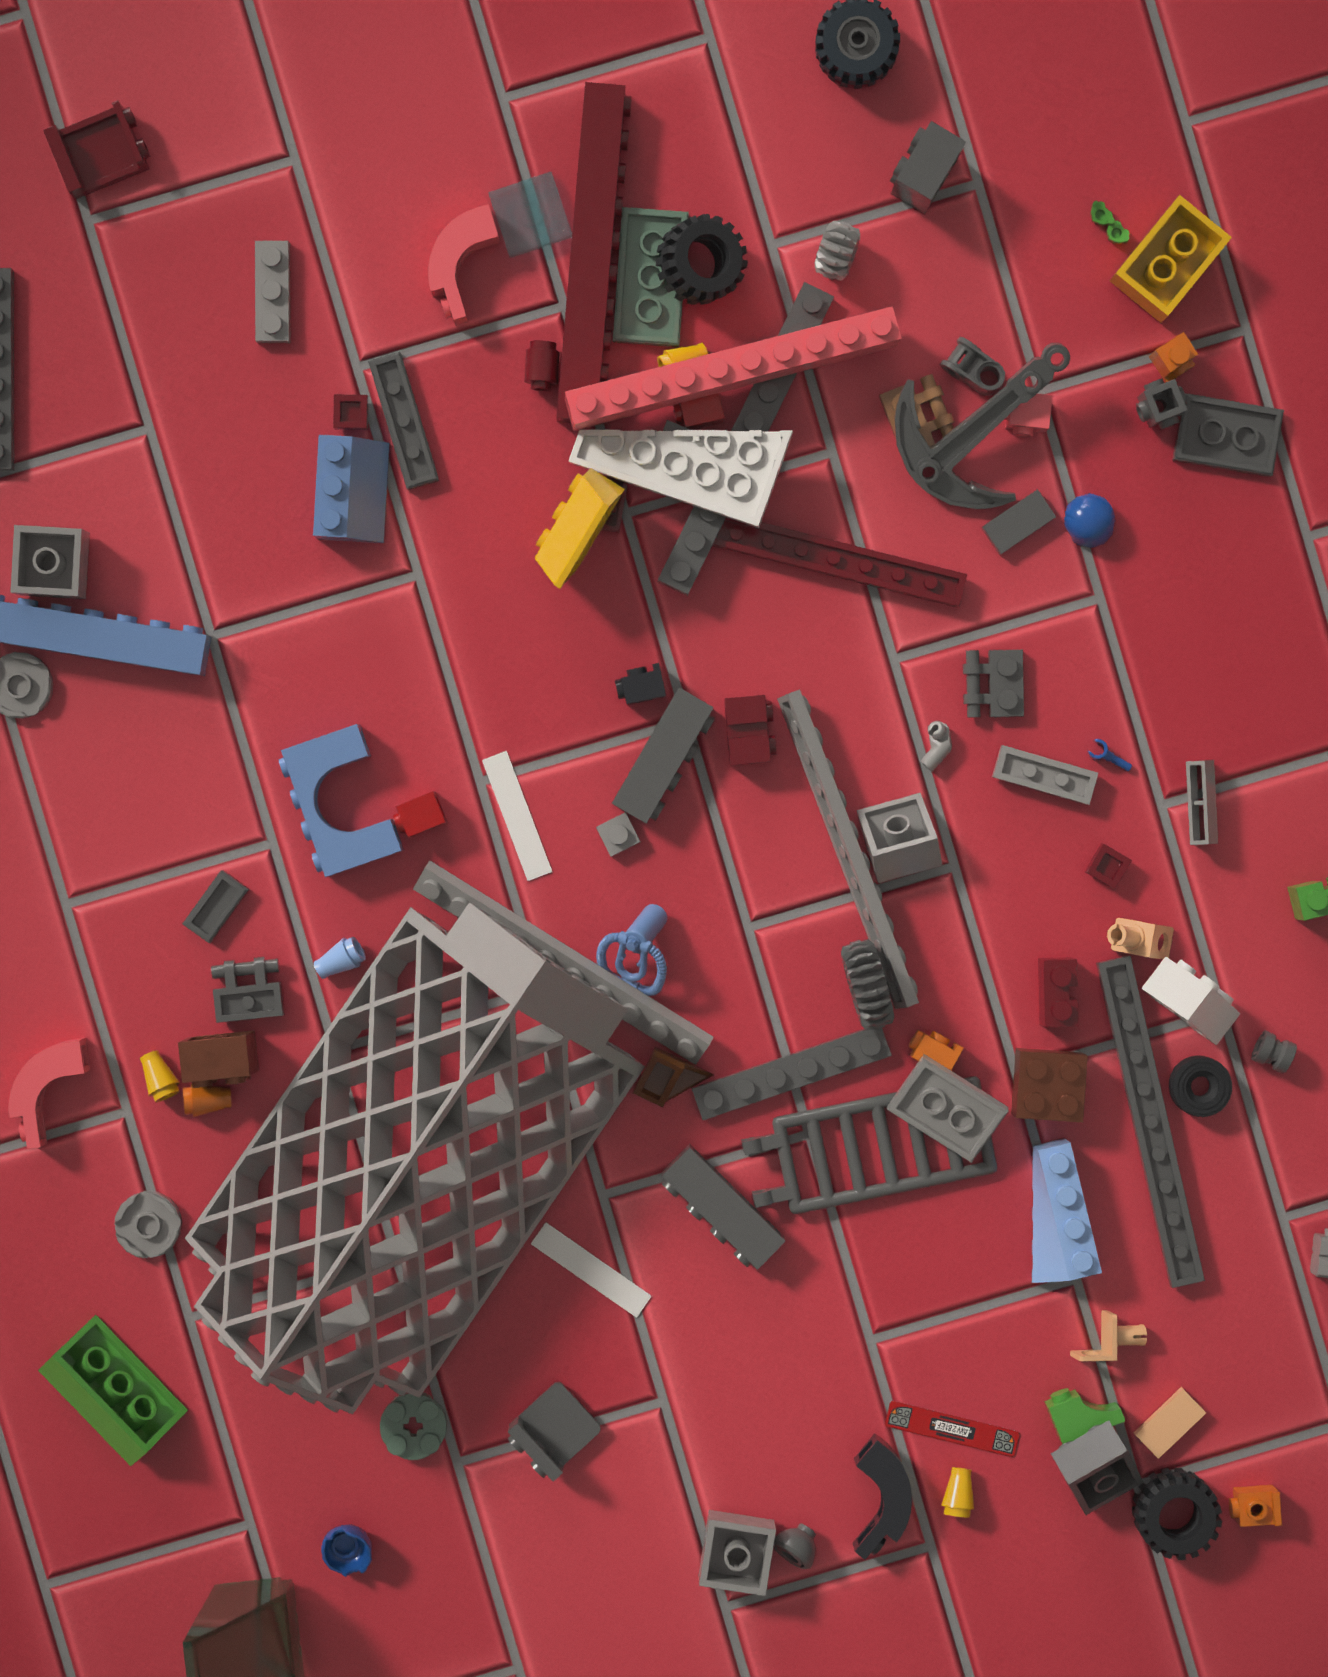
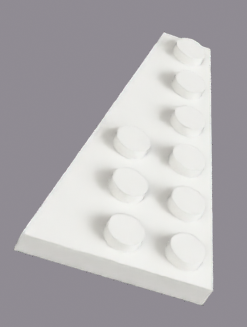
M579 430L568 462L588 470L592 468L602 475L759 528L793 431Z

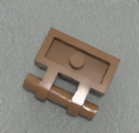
M930 374L920 379L924 391L919 394H915L914 391V402L921 426L918 430L927 444L933 446L935 442L931 433L940 430L942 436L945 437L954 429L952 424L955 421L952 414L947 413L941 397L944 395L941 386L936 385L933 375ZM904 385L879 395L895 439L894 416ZM927 402L930 403L936 418L930 422H926L920 405Z

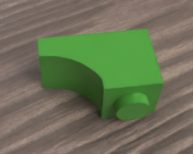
M1068 1388L1058 1390L1050 1395L1051 1399L1044 1401L1057 1436L1062 1444L1074 1441L1086 1434L1093 1426L1101 1425L1108 1420L1112 1426L1125 1422L1122 1410L1116 1402L1092 1404L1081 1399L1075 1389L1069 1391Z

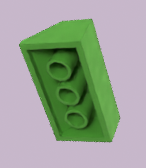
M97 1315L84 1325L38 1370L130 1466L145 1455L188 1411Z

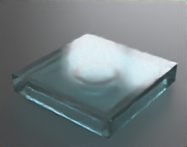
M552 172L488 192L510 258L572 238V231Z

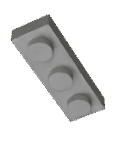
M255 241V341L257 343H291L289 241Z
M1004 745L1000 747L992 778L1086 805H1090L1098 777V772Z

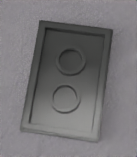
M1185 393L1187 411L1179 417L1173 461L1267 477L1273 476L1284 410Z

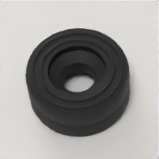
M1196 1055L1183 1059L1174 1067L1169 1078V1092L1173 1102L1184 1112L1196 1117H1208L1220 1112L1229 1102L1232 1094V1080L1227 1069L1220 1062L1206 1056ZM1197 1077H1205L1209 1082V1090L1201 1096L1195 1095L1191 1089L1192 1082Z

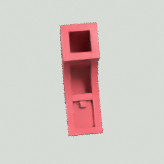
M489 204L466 211L453 219L436 239L430 254L428 280L432 296L434 298L446 294V297L440 300L445 317H453L455 326L468 322L457 282L458 272L463 261L476 250L500 243Z
M86 1038L64 1041L40 1051L18 1073L10 1092L8 1111L9 1118L23 1117V1122L19 1124V1132L22 1142L26 1141L27 1149L40 1148L48 1144L42 1105L45 1092L50 1084L59 1077L84 1074L91 1071Z

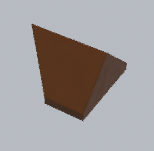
M655 1046L633 1093L663 1107L665 1102L714 1076V1074Z

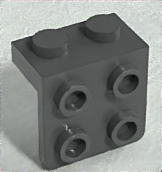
M555 1382L509 1424L508 1433L511 1436L508 1437V1440L519 1453L525 1451L532 1458L531 1465L541 1477L544 1478L547 1475L554 1481L563 1473L564 1465L599 1434L601 1426L563 1383Z

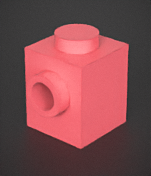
M1036 394L1027 403H1021L1004 419L1006 420L1005 429L1013 430V435L1032 437L1033 432L1045 433L1050 426L1053 395Z

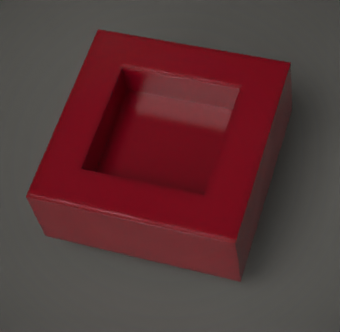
M334 394L333 428L335 430H368V395Z
M1101 843L1085 873L1116 889L1132 860Z

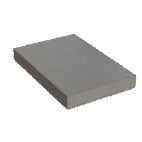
M923 1054L888 1104L887 1110L972 1163L1008 1113L1009 1107Z

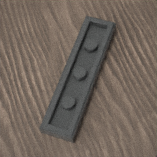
M401 352L368 361L407 490L440 481Z

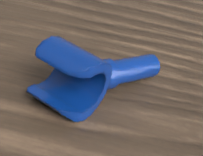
M1101 739L1093 740L1104 748V752L1101 755H1094L1091 751H1088L1089 756L1093 760L1105 759L1126 771L1131 769L1132 764L1109 751L1106 742Z

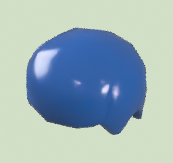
M1092 493L1080 495L1067 506L1064 517L1065 528L1072 537L1073 542L1077 545L1088 548L1100 546L1113 534L1115 513L1111 504L1104 497Z
M349 1524L335 1527L327 1532L321 1545L322 1559L329 1569L341 1573L345 1577L358 1571L362 1574L367 1570L372 1561V1542L365 1530L356 1525Z

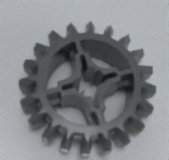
M867 939L850 942L849 945L843 946L841 950L842 963L861 1026L866 1030H876L893 1023L894 1011L891 997L874 943Z

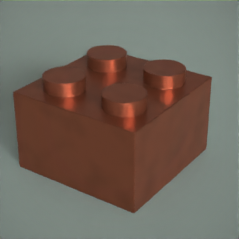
M255 1030L194 1036L178 1042L182 1083L192 1082V1088L212 1086V1083L218 1082L217 1079H225L226 1084L244 1083L246 1080L251 1079V1075L259 1070Z
M1016 1048L1011 1114L1015 1118L1083 1123L1088 1055L1082 1052Z

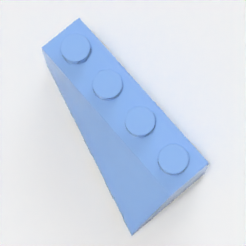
M1063 1138L1034 1145L1032 1160V1283L1071 1281L1102 1273L1071 1142Z

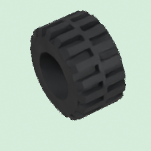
M702 214L698 217H690L677 224L663 236L662 240L664 242L658 245L657 253L661 254V257L655 259L656 267H661L662 272L658 273L659 280L665 279L668 283L664 287L668 293L671 291L676 292L675 299L679 301L687 299V304L691 305L699 302L700 305L708 304L733 292L737 288L736 284L743 280L745 274L741 270L747 268L748 260H743L742 256L747 254L746 246H740L739 241L743 237L740 232L736 235L732 232L735 226L730 222L723 225V218L715 216L710 219V214ZM692 242L701 243L711 251L715 261V268L711 278L701 277L691 268L688 260V250Z
M1175 1467L1174 1472H1171L1168 1468L1161 1469L1162 1474L1159 1476L1153 1472L1148 1475L1151 1481L1147 1484L1143 1481L1138 1486L1141 1490L1140 1494L1135 1493L1133 1497L1136 1506L1132 1507V1515L1135 1518L1134 1523L1137 1530L1151 1549L1157 1554L1161 1552L1165 1558L1171 1559L1175 1555L1178 1560H1186V1554H1190L1192 1558L1200 1556L1197 1550L1203 1547L1207 1551L1211 1547L1208 1543L1210 1538L1216 1541L1219 1536L1216 1527L1222 1526V1519L1219 1517L1222 1511L1221 1506L1216 1501L1217 1497L1208 1485L1191 1471L1186 1473L1182 1468ZM1180 1497L1193 1501L1194 1512L1186 1525L1178 1529H1167L1160 1525V1512L1168 1501Z

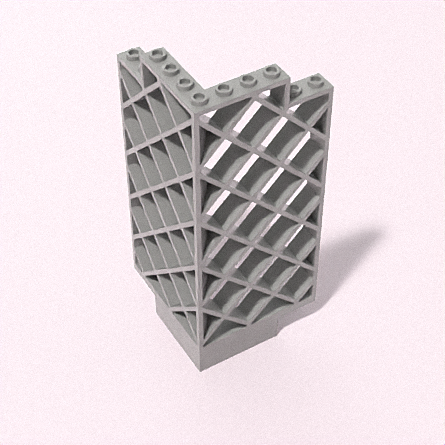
M470 902L449 933L435 921L410 907L185 1237L187 1242L194 1248L192 1253L201 1261L210 1265L208 1270L214 1275V1278L194 1305L203 1316L201 1320L203 1324L218 1332V1340L236 1352L235 1359L253 1371L251 1376L258 1383L267 1387L270 1383L274 1384L288 1395H292L294 1392L298 1393L304 1400L312 1404L319 1401L333 1412L337 1413L339 1410L354 1414L373 1384L381 1388L384 1385H388L401 1396H405L408 1393L420 1398L645 1068L644 1065L629 1053L608 1041L628 1012V1009L608 994L547 959L492 915ZM443 951L464 968L461 971L442 977ZM416 960L415 987L397 993L399 975L407 963ZM488 987L510 1004L507 1009L488 1015ZM461 996V1025L441 1031L442 1003ZM519 1010L542 1024L516 1035L515 1014ZM414 1013V1041L395 1047L396 1019ZM369 1028L368 1056L351 1062L352 1044L362 1030ZM572 1040L593 1053L568 1063V1041ZM460 1050V1079L440 1086L441 1056ZM544 1053L545 1073L518 1084L517 1063ZM413 1066L412 1096L394 1102L395 1072ZM494 1073L495 1094L467 1105V1084ZM367 1081L366 1111L349 1116L350 1087ZM594 1081V1091L586 1103L570 1111L569 1092ZM322 1097L320 1126L304 1131L305 1113L316 1098ZM546 1102L547 1121L521 1132L520 1113ZM411 1121L410 1152L392 1158L393 1126ZM497 1123L498 1142L470 1154L469 1134ZM365 1136L364 1167L346 1172L347 1142ZM446 1144L447 1164L419 1176L418 1156ZM548 1150V1158L539 1172L523 1179L522 1161ZM319 1151L318 1181L302 1186L303 1155ZM274 1165L273 1196L258 1200L259 1181L268 1167ZM499 1172L500 1190L473 1201L472 1183ZM363 1191L362 1222L359 1225L344 1229L345 1196ZM449 1193L450 1212L422 1223L421 1205ZM317 1205L315 1238L299 1243L300 1210ZM399 1216L400 1234L370 1246L369 1228ZM272 1219L270 1252L255 1256L256 1224ZM502 1219V1226L492 1241L475 1247V1230ZM227 1233L225 1257L215 1245L221 1236ZM452 1241L453 1258L425 1270L424 1253ZM314 1262L313 1294L310 1297L296 1300L298 1266ZM402 1263L403 1281L373 1293L372 1276ZM269 1275L267 1309L251 1313L253 1279ZM351 1286L352 1304L321 1317L320 1300ZM455 1288L456 1293L447 1307L428 1316L427 1300ZM406 1310L407 1326L377 1340L376 1323ZM266 1332L264 1356L248 1340L250 1336ZM355 1334L356 1350L325 1363L324 1347ZM409 1356V1362L402 1373L387 1367ZM303 1357L305 1372L303 1376L280 1368Z

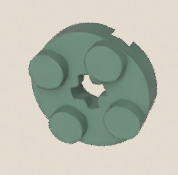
M424 1392L420 1398L408 1393L405 1396L398 1395L385 1408L380 1420V1434L388 1451L393 1455H398L408 1460L423 1459L435 1453L445 1438L447 1431V1417L444 1409L432 1399V1396ZM410 1417H416L417 1423L423 1424V1428L418 1429L417 1434H412L409 1429H405L404 1424L409 1423Z

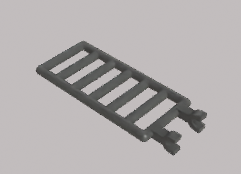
M978 1077L963 1078L982 1090ZM894 1092L777 1116L772 1121L773 1134L741 1139L745 1155L774 1148L778 1150L785 1185L752 1191L755 1207L788 1200L790 1211L793 1214H801L993 1174L997 1171V1162L992 1137L990 1136L981 1149L982 1163L963 1166L962 1157L947 1148L951 1169L931 1173L923 1132L908 1123L918 1176L899 1180L884 1109L888 1107V1104L897 1093ZM868 1111L872 1112L886 1181L885 1183L866 1186L852 1118L853 1114ZM839 1117L853 1189L834 1193L819 1121ZM806 1124L821 1196L801 1200L787 1128Z

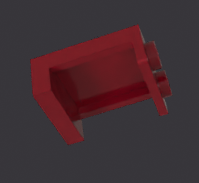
M119 100L112 102L113 108L60 130L56 125L43 130L67 190L75 200L149 170L145 160L150 157L143 138L137 140L132 129L138 126L130 107L124 109Z

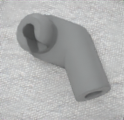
M934 721L928 726L931 749L920 760L931 772L952 750L949 727L941 721Z

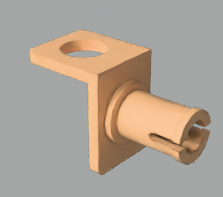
M1117 918L1115 924L1109 928L1107 938L1111 943V949L1114 951L1164 959L1165 957L1169 958L1174 929L1168 926ZM1161 934H1163L1164 943L1161 950L1159 951L1158 940Z
M1102 1310L1101 1350H1071L1070 1356L1078 1361H1117L1118 1346L1146 1345L1147 1338H1141V1335H1147L1146 1327L1144 1324L1117 1326V1315L1108 1310Z

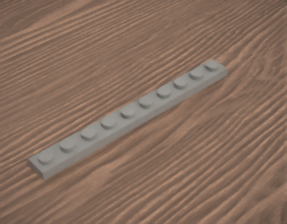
M800 689L777 698L866 934L868 939L874 943L879 955L895 1009L908 1008L919 1003L916 996L918 994L917 985L906 970L904 951L895 941L893 922L885 914L881 904L882 894L880 888L876 883H873L871 878L869 859L860 849L857 841L858 830L855 824L849 820L845 809L847 806L845 796L836 786L833 778L835 775L834 767L831 761L825 757L822 749L823 739L818 728L814 727L810 717V704L807 698L802 696Z
M429 861L413 890L458 918L469 902L489 913L547 959L608 994L628 1009L622 1020L693 1064H697L714 1037L432 861Z

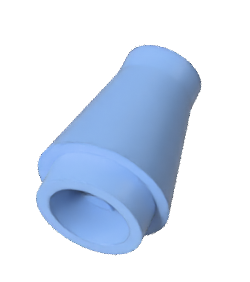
M355 937L349 939L342 938L320 959L314 961V967L318 975L325 979L328 976L360 967V963L366 960V956L362 946Z

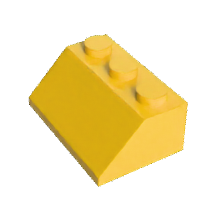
M592 468L583 476L579 473L576 475L568 488V491L572 493L567 503L561 501L552 515V518L556 520L551 531L546 528L536 543L540 550L535 556V560L552 583L559 589L577 571L625 490Z

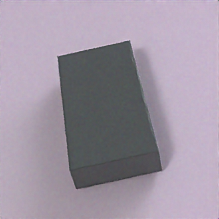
M1037 489L981 528L998 554L1001 555L1053 520L1056 516Z
M221 870L182 924L206 942L211 943L250 889L224 870Z

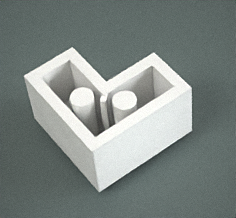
M1165 957L1142 989L1159 1004L1180 1017L1193 1030L1217 1045L1241 1014L1231 1005L1234 999L1219 989L1220 986L1207 976L1203 975L1201 979L1195 977L1194 974L1197 971L1180 959L1176 964Z

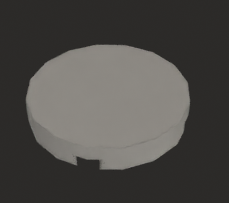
M13 652L0 658V713L9 718L21 719L37 715L48 705L53 695V679L49 668L41 659L28 653Z
M143 1191L134 1194L121 1204L115 1216L116 1237L120 1245L128 1253L138 1258H153L163 1255L176 1244L181 1234L182 1218L179 1209L169 1197L159 1192Z

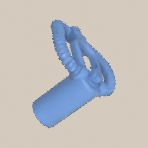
M656 904L647 905L626 932L621 931L620 933L606 935L600 941L596 953L597 965L615 975L608 968L606 951L609 945L618 942L620 945L615 960V968L621 975L620 979L648 996H654L661 991L667 975L664 955L659 951V948H656L655 945L653 946L652 942L668 920L665 910ZM626 949L640 954V960L637 963L639 967L638 973H630L624 968L623 960L626 957ZM648 952L653 956L657 964L656 979L652 986H645L637 982L646 975Z

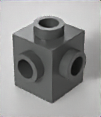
M1161 378L1143 386L1145 391L1137 397L1139 403H1136V410L1141 421H1147L1149 428L1159 425L1161 430L1179 423L1178 416L1187 411V398L1182 387H1178L1176 380L1164 383ZM1155 401L1163 403V412H1159Z

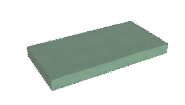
M622 207L613 331L614 343L679 347L683 300L679 301L674 298L676 295L675 291L669 293L664 287L668 283L665 279L659 280L658 273L662 272L661 267H656L655 259L661 257V254L657 253L658 245L664 242L662 240L663 236L671 231V228L688 219L689 212Z

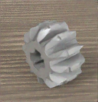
M832 221L827 226L825 233H823L814 262L815 271L822 274L823 277L842 281L848 275L860 241L859 229L843 221L842 223Z

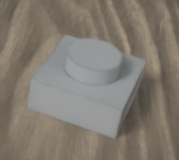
M626 812L596 827L610 856L640 842Z

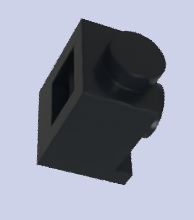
M659 663L652 664L653 671L647 672L646 666L626 671L627 677L615 680L619 700L625 698L627 705L666 697Z

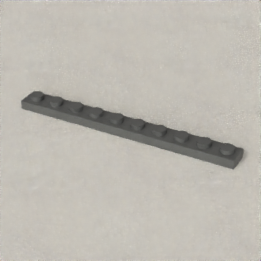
M804 282L778 336L821 325L834 296ZM797 373L754 384L731 431L762 430L768 432ZM694 506L657 582L688 596L726 517Z
M1128 955L1097 962L1096 965L1170 1287L1176 1288L1202 1282L1205 1279L1131 956Z

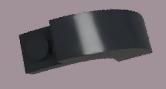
M875 1433L854 1457L856 1466L868 1475L881 1491V1502L876 1515L852 1543L854 1551L864 1560H866L870 1553L875 1555L885 1544L886 1539L884 1536L886 1534L896 1543L906 1529L912 1507L911 1486L904 1466L896 1452Z

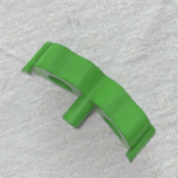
M1094 201L1090 211L1092 222L1101 226H1108L1107 237L1110 242L1116 244L1127 243L1130 239L1129 231L1122 227L1121 222L1115 221L1112 212L1106 209L1104 202Z

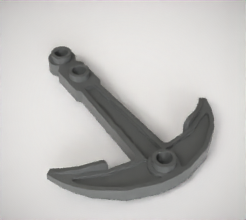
M1057 342L1048 344L1043 349L1041 357H1033L1008 379L1006 386L933 446L927 444L918 430L921 426L915 409L914 380L907 379L896 405L894 420L896 445L905 467L914 481L927 493L954 506L987 509L1015 501V493L991 489L972 480L966 483L952 469L1021 403H1027L1052 381L1054 372L1062 371L1068 366L1070 353L1067 348ZM1055 353L1063 355V359L1059 364L1051 363V357ZM1029 376L1037 378V382L1033 387L1025 385V380ZM933 467L935 472L931 477H925L922 475L924 468Z

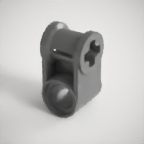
M960 336L956 341L958 345L947 360L941 361L940 366L948 374L964 382L983 396L996 394L1005 380L1004 368L982 352L974 343ZM965 354L966 356L963 358L961 363L957 364L959 360L962 358V356ZM985 371H991L997 376L998 382L995 385L987 386L981 381L980 374Z

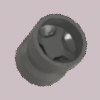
M1265 1030L1259 1036L1254 1046L1251 1060L1260 1064L1271 1063L1273 1070L1284 1074L1295 1057L1297 1044L1288 1040L1280 1042L1275 1034Z

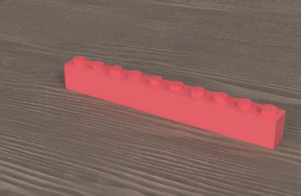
M893 306L565 391V402L573 431L704 396L897 347L902 338Z

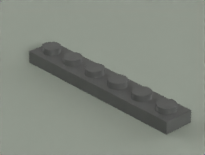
M0 268V471H14V270L11 268Z
M882 1028L876 1030L862 1029L693 1087L692 1091L702 1120H706L892 1055Z

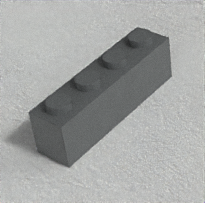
M679 687L612 804L646 824L649 818L656 821L665 806V803L660 801L666 789L673 792L682 774L677 772L682 761L690 763L699 747L693 742L700 731L706 734L716 717L710 714L714 707Z
M690 1144L662 1171V1177L665 1179L662 1185L674 1197L680 1194L689 1202L686 1206L688 1211L699 1221L704 1217L713 1226L710 1232L722 1244L728 1240L737 1249L733 1254L746 1267L752 1264L758 1270L786 1241L784 1235Z

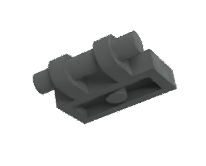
M1023 649L989 650L988 664H979V650L966 651V664H963V674L966 675L967 694H963L964 704H967V718L980 717V704H989V717H1023ZM980 674H988L989 694H980Z
M257 957L251 962L236 963L235 960L224 961V965L211 966L212 978H225L226 988L213 989L216 1023L285 1015L281 982H267V973L280 971L278 959L266 960L265 957ZM255 975L256 984L238 986L237 976Z

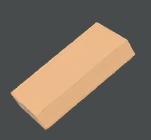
M1180 1387L1133 1433L1159 1459L1206 1412Z

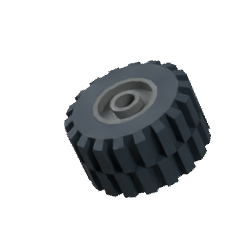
M845 0L843 3L837 1L833 4L830 11L827 10L824 13L822 21L819 22L815 41L816 58L820 61L819 66L822 71H827L829 74L828 78L833 82L835 80L840 81V86L847 88L848 84L854 85V89H860L864 84H868V87L876 84V80L879 78L882 80L887 76L889 69H892L896 61L900 44L899 25L896 19H892L890 9L887 7L884 10L880 7L881 2L878 0H874L873 3L867 0Z

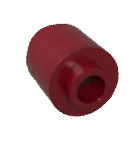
M543 340L530 341V349H526L524 382L531 384L532 390L550 391L551 385L558 384L560 352L556 350L557 343Z

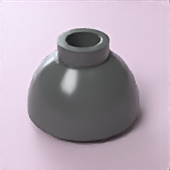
M799 1523L797 1528H789L777 1534L773 1548L791 1564L801 1569H809L813 1565L816 1555V1547L813 1541L816 1533L808 1526Z

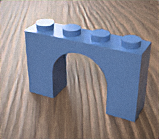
M355 724L281 750L283 758L279 759V764L284 777L291 778L294 789L290 790V796L295 809L301 808L305 821L301 822V827L306 840L313 841L316 853L312 854V859L318 873L323 871L324 876L329 877L404 851L393 819L357 831L348 832L330 825L320 812L318 791L324 778L339 767L371 756L361 725Z

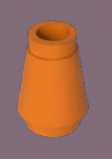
M191 1084V1087L183 1088L185 1115L193 1114V1117L232 1107L230 1087L207 1086L192 1088Z

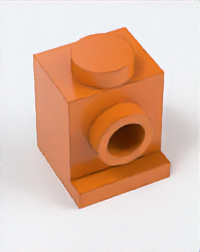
M1182 332L1156 349L1149 358L1166 383L1194 367L1195 363L1192 359L1198 353L1186 334Z
M920 1030L915 1032L908 1045L912 1049L909 1054L912 1058L919 1061L923 1054L949 1070H952L963 1047L955 1042L952 1047H949L947 1045L950 1040L943 1035L932 1031L929 1036Z
M1273 1485L1233 1487L1234 1498H1229V1512L1231 1518H1235L1240 1527L1260 1525L1282 1526L1280 1492ZM1253 1505H1261L1260 1512L1251 1513V1508Z

